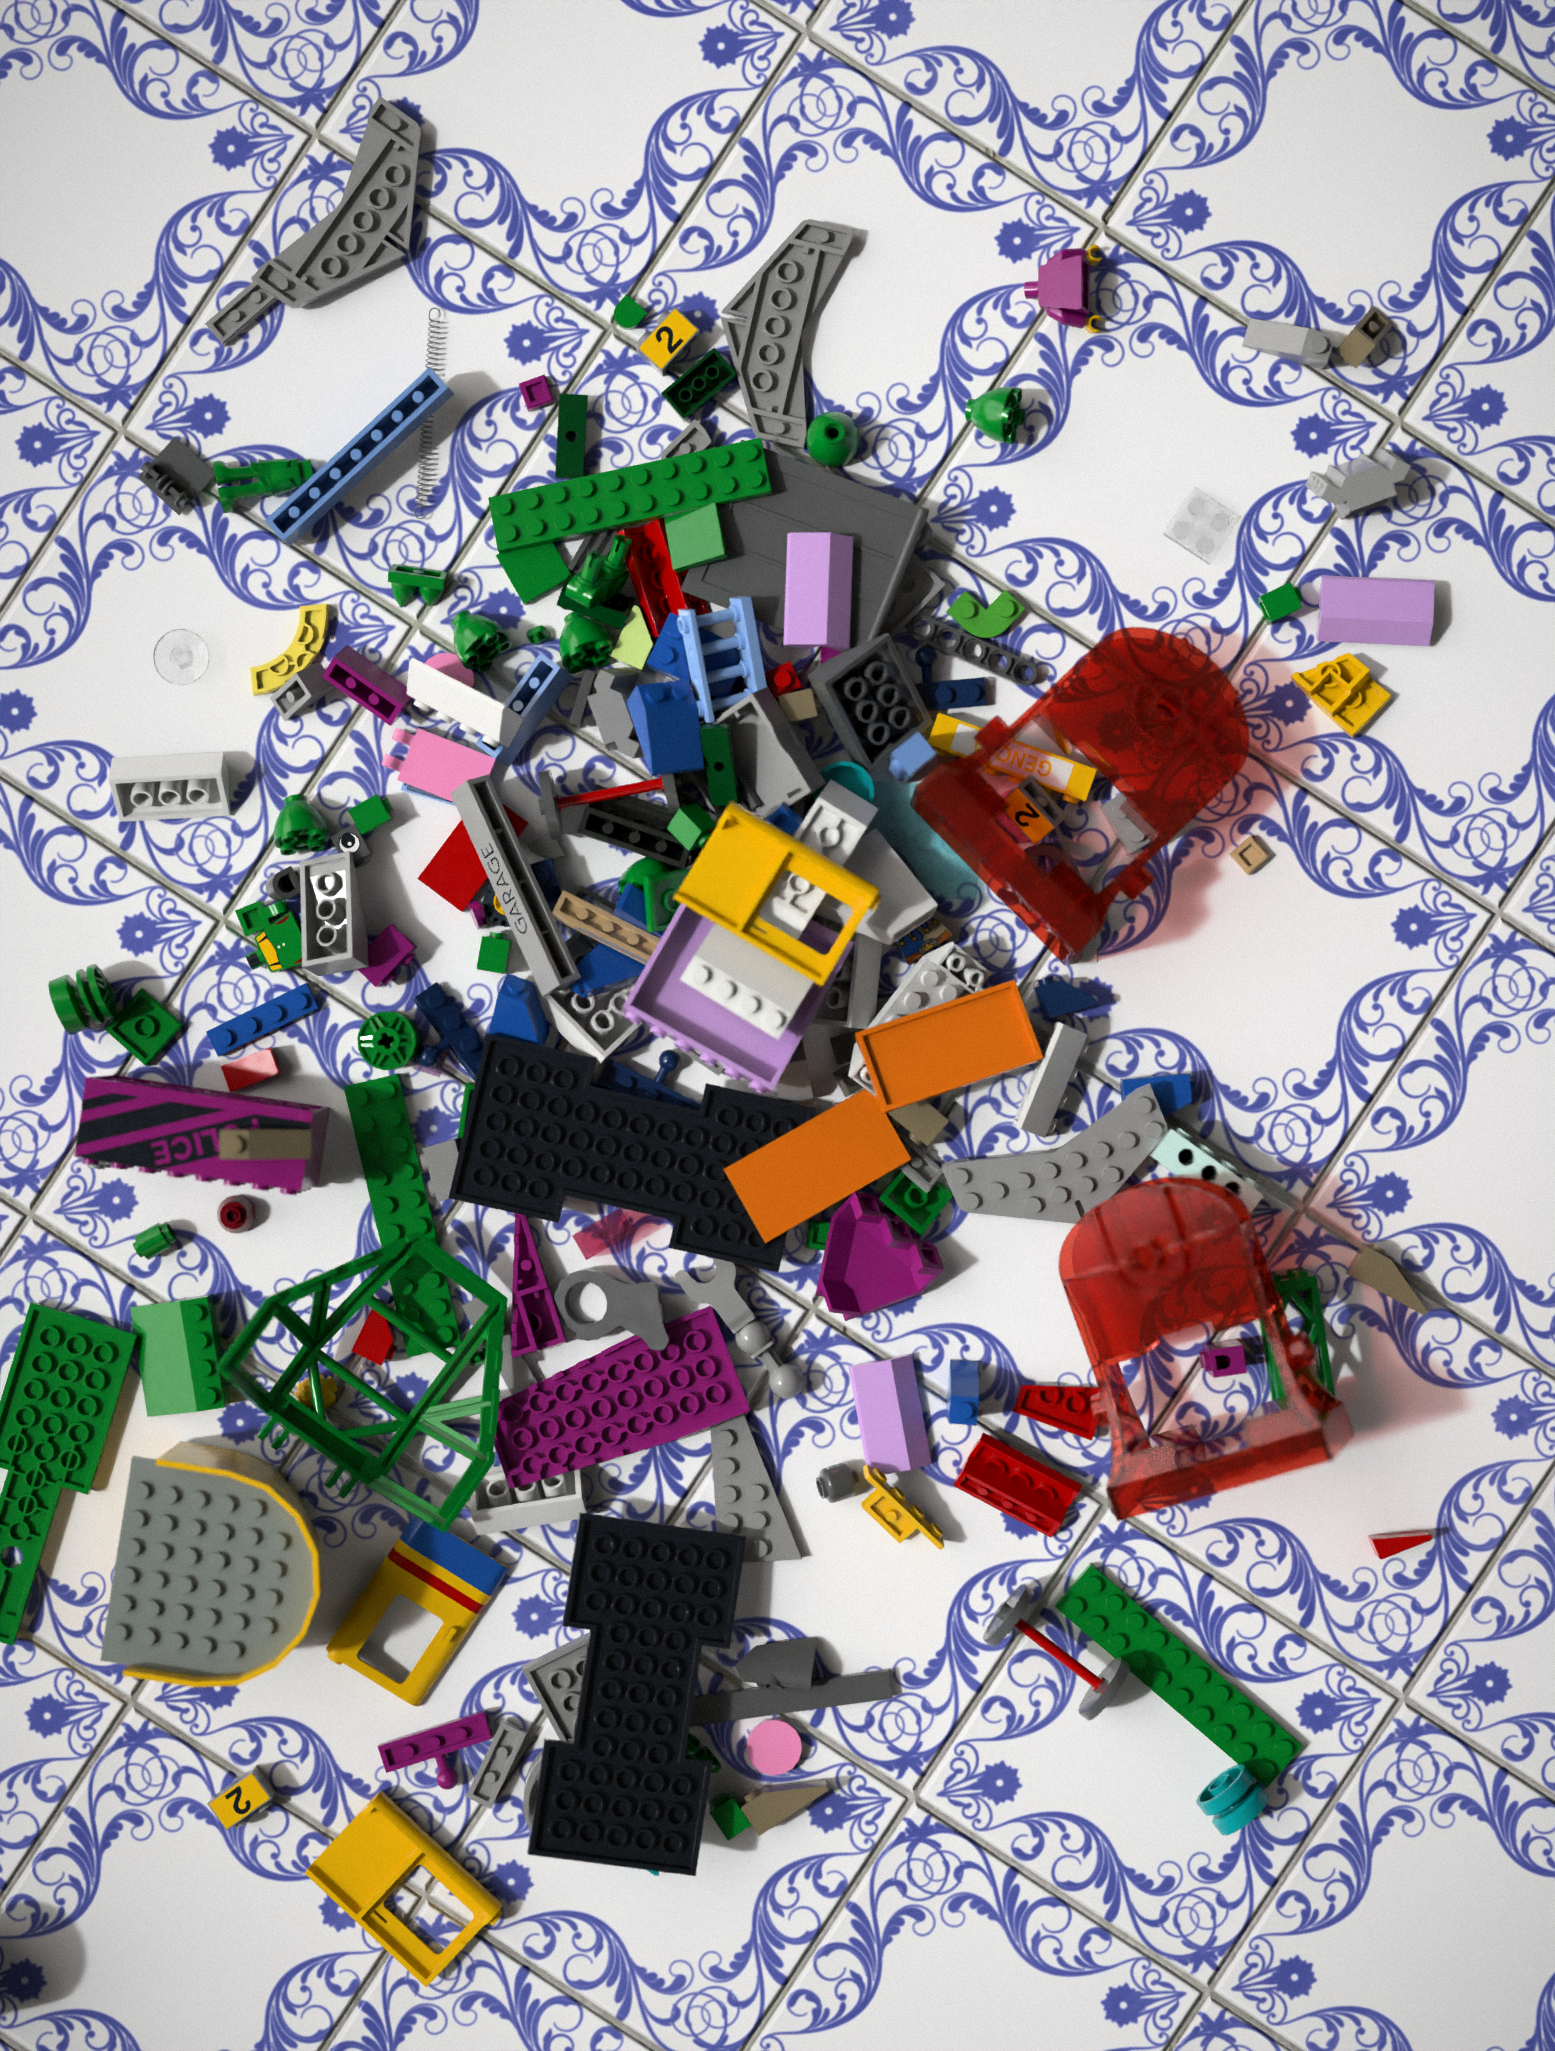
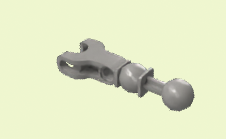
M712 1258L716 1265V1273L710 1281L705 1283L697 1282L684 1270L678 1271L675 1274L676 1280L687 1296L694 1302L712 1305L733 1334H735L738 1347L742 1351L751 1354L752 1359L758 1356L770 1372L769 1386L772 1392L777 1397L783 1399L797 1396L804 1386V1376L796 1365L782 1362L771 1347L775 1342L771 1339L768 1326L763 1321L755 1319L756 1316L734 1288L736 1268L733 1262Z

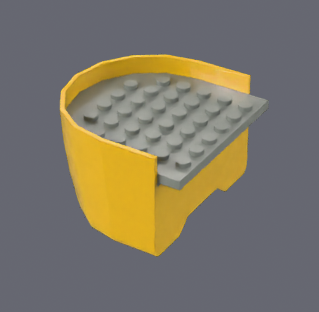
M180 1441L158 1459L135 1455L132 1457L100 1661L128 1665L123 1671V1676L190 1687L237 1686L276 1668L305 1637L323 1589L321 1543L300 1495L270 1463L237 1450Z

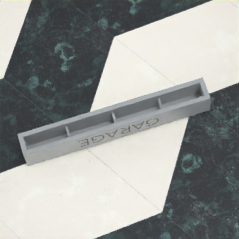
M488 774L466 780L450 794L540 993L543 997L564 990L579 980L581 976Z

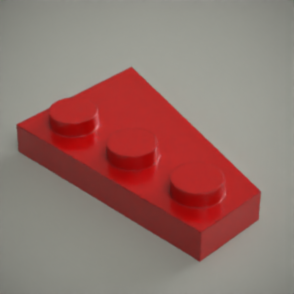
M1021 1385L1012 1412L1091 1441L1110 1388Z

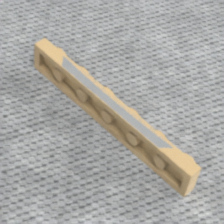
M564 890L552 912L555 920L647 965L661 940Z

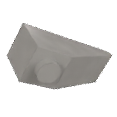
M1250 318L1242 347L1322 370L1328 363L1335 336L1310 328Z

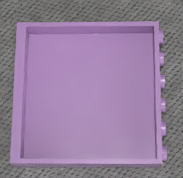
M681 903L622 1007V1012L626 1013L624 1017L636 1025H639L641 1022L651 1027L649 1031L659 1038L664 1039L667 1036L676 1041L674 1045L687 1053L692 1050L700 1054L699 1059L712 1067L718 1064L725 1068L724 1073L738 1081L740 1078L750 1082L749 1087L760 1094H764L766 1091L771 1094L854 943L852 941L848 942L823 986L813 982L780 1038L776 1039L680 980L715 924L713 921ZM810 919L798 941L821 955H827L839 934Z

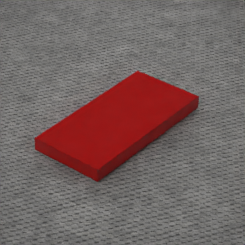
M502 803L515 834L519 838L529 823ZM461 819L417 879L458 910L464 912L467 904L473 900L487 881L488 876Z

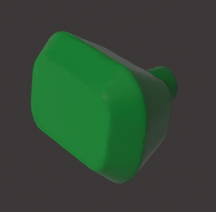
M539 625L528 630L526 637L530 644L537 645L546 641L549 638V633L546 627Z
M485 1347L478 1348L469 1360L471 1366L477 1367L485 1364Z

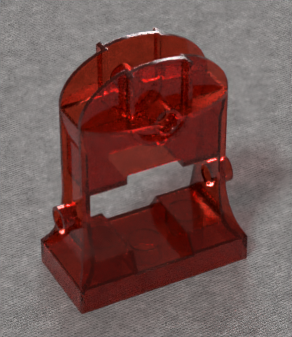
M1146 627L1122 628L1108 634L1012 725L1008 726L999 715L995 716L973 738L982 747L980 750L962 759L939 764L914 789L910 807L1064 966L1080 953L1101 931L1107 911L1120 891L1132 902L1156 879L1144 865L1240 772L1246 761L1249 749V729L1246 715L1238 698L1240 693L1238 690H1235L1223 671L1205 653L1189 643V639L1185 637L1180 639L1164 631ZM1034 722L1067 756L1076 748L1083 753L1126 798L1119 809L1152 842L1098 894L1064 860H1061L1046 874L999 825L1005 818L1011 805L981 774Z
M1183 1175L1152 1179L1131 1186L1093 1207L1070 1230L1059 1254V1275L1100 1393L1091 1397L1092 1412L1097 1424L1101 1428L1109 1426L1112 1461L1106 1491L1117 1521L1332 1461L1354 1437L1355 1433L1344 1402L1324 1388L1309 1368L1316 1364V1355L1311 1339L1306 1332L1293 1335L1251 1215L1244 1202L1231 1190L1209 1180L1184 1177ZM1261 1319L1277 1364L1285 1397L1261 1403L1243 1420V1432L1209 1442H1203L1193 1424L1148 1436L1132 1401L1119 1362L1147 1354L1160 1344L1158 1338L1160 1336L1211 1321L1215 1333Z

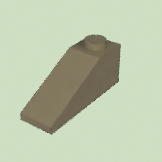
M221 1129L219 1159H312V1130Z
M1373 1243L1369 1247L1361 1244L1346 1274L1425 1316L1426 1308L1393 1261L1384 1256L1386 1250Z
M826 1779L768 1785L763 1786L759 1790L755 1787L743 1795L744 1800L741 1801V1810L760 1836L829 1791V1783Z

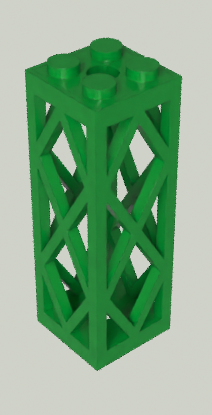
M1303 1267L1287 1269V1274L1283 1275L1276 1274V1271L1260 1273V1278L1253 1279L1278 1444L1286 1452L1341 1444L1343 1441L1317 1276ZM1304 1291L1306 1304L1295 1292ZM1284 1294V1296H1283V1298H1282V1301H1281V1303H1280V1306H1279V1308H1278V1311H1277V1313H1276V1315H1275V1318H1274V1320H1273L1274 1314H1275V1312H1276V1310H1277V1307H1278V1305H1279V1302H1280V1300H1281V1297H1282V1295ZM1269 1296H1274L1272 1303H1270ZM1289 1301L1306 1318L1294 1348L1277 1331ZM1309 1329H1310L1309 1336H1308L1307 1341H1306V1343H1305V1345H1304V1348H1303V1350H1302V1353H1301V1355H1300V1357H1299L1300 1350H1301V1348H1302V1346H1303V1343H1304V1341H1305V1338H1306V1336H1307V1333H1308V1331H1309ZM1277 1344L1289 1357L1283 1375L1281 1373ZM1312 1347L1317 1377L1305 1364ZM1294 1365H1296L1295 1370H1294V1372H1293V1374H1292V1377H1291V1379H1290V1382H1289V1384H1288V1386H1287V1389H1286V1391L1284 1392V1389H1285V1387H1286V1384H1287V1382H1288V1379H1289V1377H1290V1374H1291V1372H1292V1370H1293V1367H1294ZM1301 1372L1317 1390L1304 1421L1289 1404ZM1321 1401V1407L1312 1428H1309ZM1288 1415L1298 1425L1299 1430H1290ZM1323 1419L1325 1426H1321Z

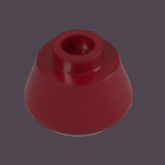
M238 1195L230 1196L219 1205L217 1219L221 1227L226 1231L242 1233L252 1226L255 1220V1209L247 1198Z

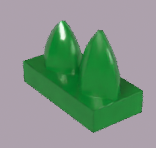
M393 564L388 571V582H391L394 598L400 607L405 606L409 602L416 586L419 587L421 597L425 603L431 606L442 595L443 589L448 582V572Z

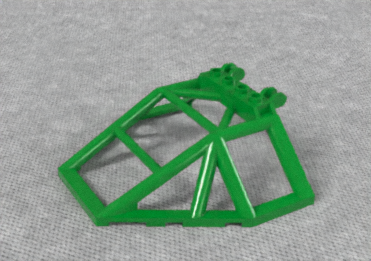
M415 1232L266 1297L215 1369L269 1417L257 1434L259 1439H265L277 1423L283 1429L274 1438L271 1444L273 1449L278 1450L291 1433L337 1466L325 1481L324 1485L330 1489L336 1484L343 1471L350 1476L339 1490L338 1495L341 1498H345L355 1484L359 1482L442 1533H446L494 1463V1439L497 1433L500 1397L499 1378L503 1360L504 1317L507 1311L508 1298L422 1233ZM415 1252L487 1305L485 1311L453 1354L373 1296ZM376 1267L327 1318L331 1286ZM313 1294L309 1324H307L288 1304ZM364 1304L371 1307L446 1363L409 1414L321 1350ZM275 1317L303 1346L269 1392L240 1364ZM487 1340L482 1396L437 1405L482 1342ZM318 1362L397 1420L340 1431L328 1423L325 1414ZM306 1369L308 1370L314 1412L289 1394ZM481 1413L479 1443L473 1442L441 1422ZM418 1430L472 1461L439 1509L386 1478ZM396 1432L379 1458L353 1441V1439Z

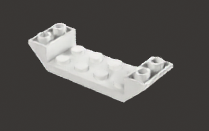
M830 779L794 835V838L843 866L874 818L878 808ZM785 871L760 910L759 916L762 920L798 940L826 892L794 873Z
M954 942L941 946L921 957L867 1029L958 999L965 989L970 993L978 992L992 973ZM856 1042L853 1048L848 1076L876 1097Z

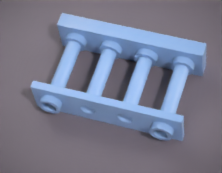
M736 596L729 598V609L695 616V610H678L679 618L677 623L679 631L683 634L693 694L697 704L698 721L715 722L713 711L732 707L750 694L767 687L751 597ZM729 620L734 622V637L705 644L700 643L699 627ZM733 648L739 650L740 662L738 665L709 672L705 671L704 655ZM737 676L744 678V692L711 700L708 683Z

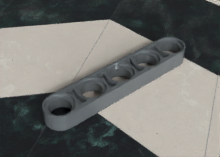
M917 616L910 623V635L922 644L1019 686H1029L1036 679L1037 669L1035 665L1022 657L928 616ZM918 621H925L929 624L930 632L926 636H918L914 632V625ZM944 632L952 633L955 636V644L949 648L943 647L939 641L941 634ZM975 643L979 645L981 654L978 658L971 659L967 657L965 648L968 644ZM1000 654L1006 658L1007 664L1005 668L996 670L992 667L990 661L994 655ZM1028 666L1032 670L1031 679L1028 681L1018 679L1016 675L1018 667Z

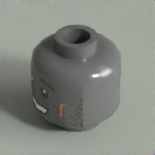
M839 1463L823 1468L820 1471L819 1477L816 1478V1485L822 1499L826 1498L830 1503H835L855 1495L856 1486L859 1485V1478L855 1469L850 1470L847 1464Z

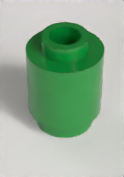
M168 1222L157 1223L135 1235L136 1242L133 1243V1247L139 1257L145 1256L149 1260L171 1248L172 1243L176 1242L177 1238Z

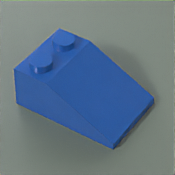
M670 612L647 661V666L650 670L675 681L688 679L692 688L683 634L679 631L677 623L679 616ZM703 627L698 628L701 644L724 639ZM733 648L704 655L705 671L709 672L738 665L740 662L739 650ZM737 677L708 683L710 697L717 699L729 696Z
M688 679L637 685L626 703L650 775L658 776L702 770L704 763L697 704Z

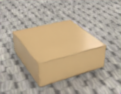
M1249 836L1229 853L1246 875H1249L1269 857L1252 836Z

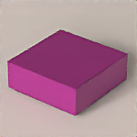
M545 374L519 383L528 412L555 403Z

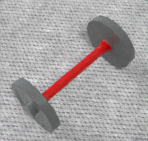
M551 770L538 772L541 798L538 799L541 815L546 817L552 840L564 838L561 818L562 808L662 789V792L665 791L671 817H674L678 809L681 808L678 789L682 788L680 773L659 775L657 779L559 798V795L556 793Z
M1025 1583L1020 1585L998 1607L984 1632L983 1640L994 1647L1008 1635L1013 1627L1017 1628L1091 1685L1080 1704L1078 1712L1088 1721L1093 1720L1105 1709L1119 1691L1129 1673L1130 1664L1123 1658L1117 1657L1096 1676L1021 1618L1033 1598L1034 1590Z

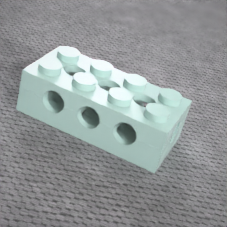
M1179 1127L1167 1128L1166 1135L1148 1156L1233 1217L1245 1222L1264 1196L1258 1191L1261 1186L1249 1177L1243 1175L1240 1178L1235 1175L1238 1170L1225 1160L1220 1159L1218 1162L1212 1157L1215 1153L1199 1143L1193 1145L1189 1142L1192 1137ZM1187 1149L1188 1158L1180 1163L1178 1155L1181 1150ZM1209 1165L1211 1174L1203 1179L1201 1176L1202 1169ZM1233 1182V1191L1226 1195L1224 1192L1226 1184Z

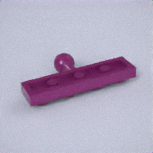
M485 1710L381 1743L378 1745V1750L386 1773L435 1757L439 1769L436 1777L437 1783L442 1789L449 1790L457 1785L459 1776L457 1771L449 1766L446 1753L492 1739L493 1734Z

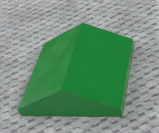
M900 1171L879 1197V1200L922 1235L953 1197V1194L939 1181L926 1193Z

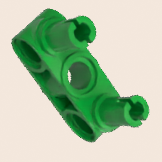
M615 535L609 555L605 557L601 554L599 559V552L589 551L583 570L572 577L567 585L565 595L591 610L621 591L629 577L625 559L632 540L627 538L626 542H624L626 536Z

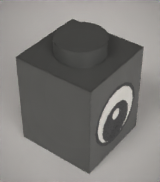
M356 824L330 836L338 853L352 852L355 869L369 863L368 857L374 855L365 836L361 835Z

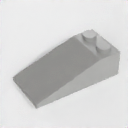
M347 851L300 861L302 967L317 976L369 967L368 939L352 852Z

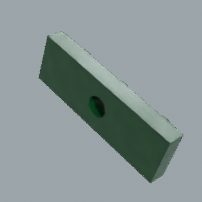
M559 394L556 479L570 480L584 477L588 395ZM569 434L577 435L576 440L573 442H569L567 437Z
M703 724L700 727L711 804L712 806H728L733 801L739 805L741 797L730 724Z

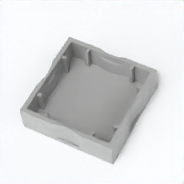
M768 687L750 694L725 711L713 723L730 724L735 763L761 802L759 806L750 812L763 820H766L782 802L792 807L826 784ZM701 739L704 768L686 773L691 782L703 795L708 809L714 811V814H723L727 806H712ZM740 791V793L742 794V796H743L744 799L746 800L747 804L750 805V803L748 802V800H747V798L745 797V795L743 794V792Z

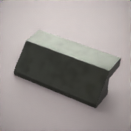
M596 784L594 791L606 789V787ZM630 795L589 803L585 808L577 831L578 834L684 869L691 853L667 829L673 819L668 808Z

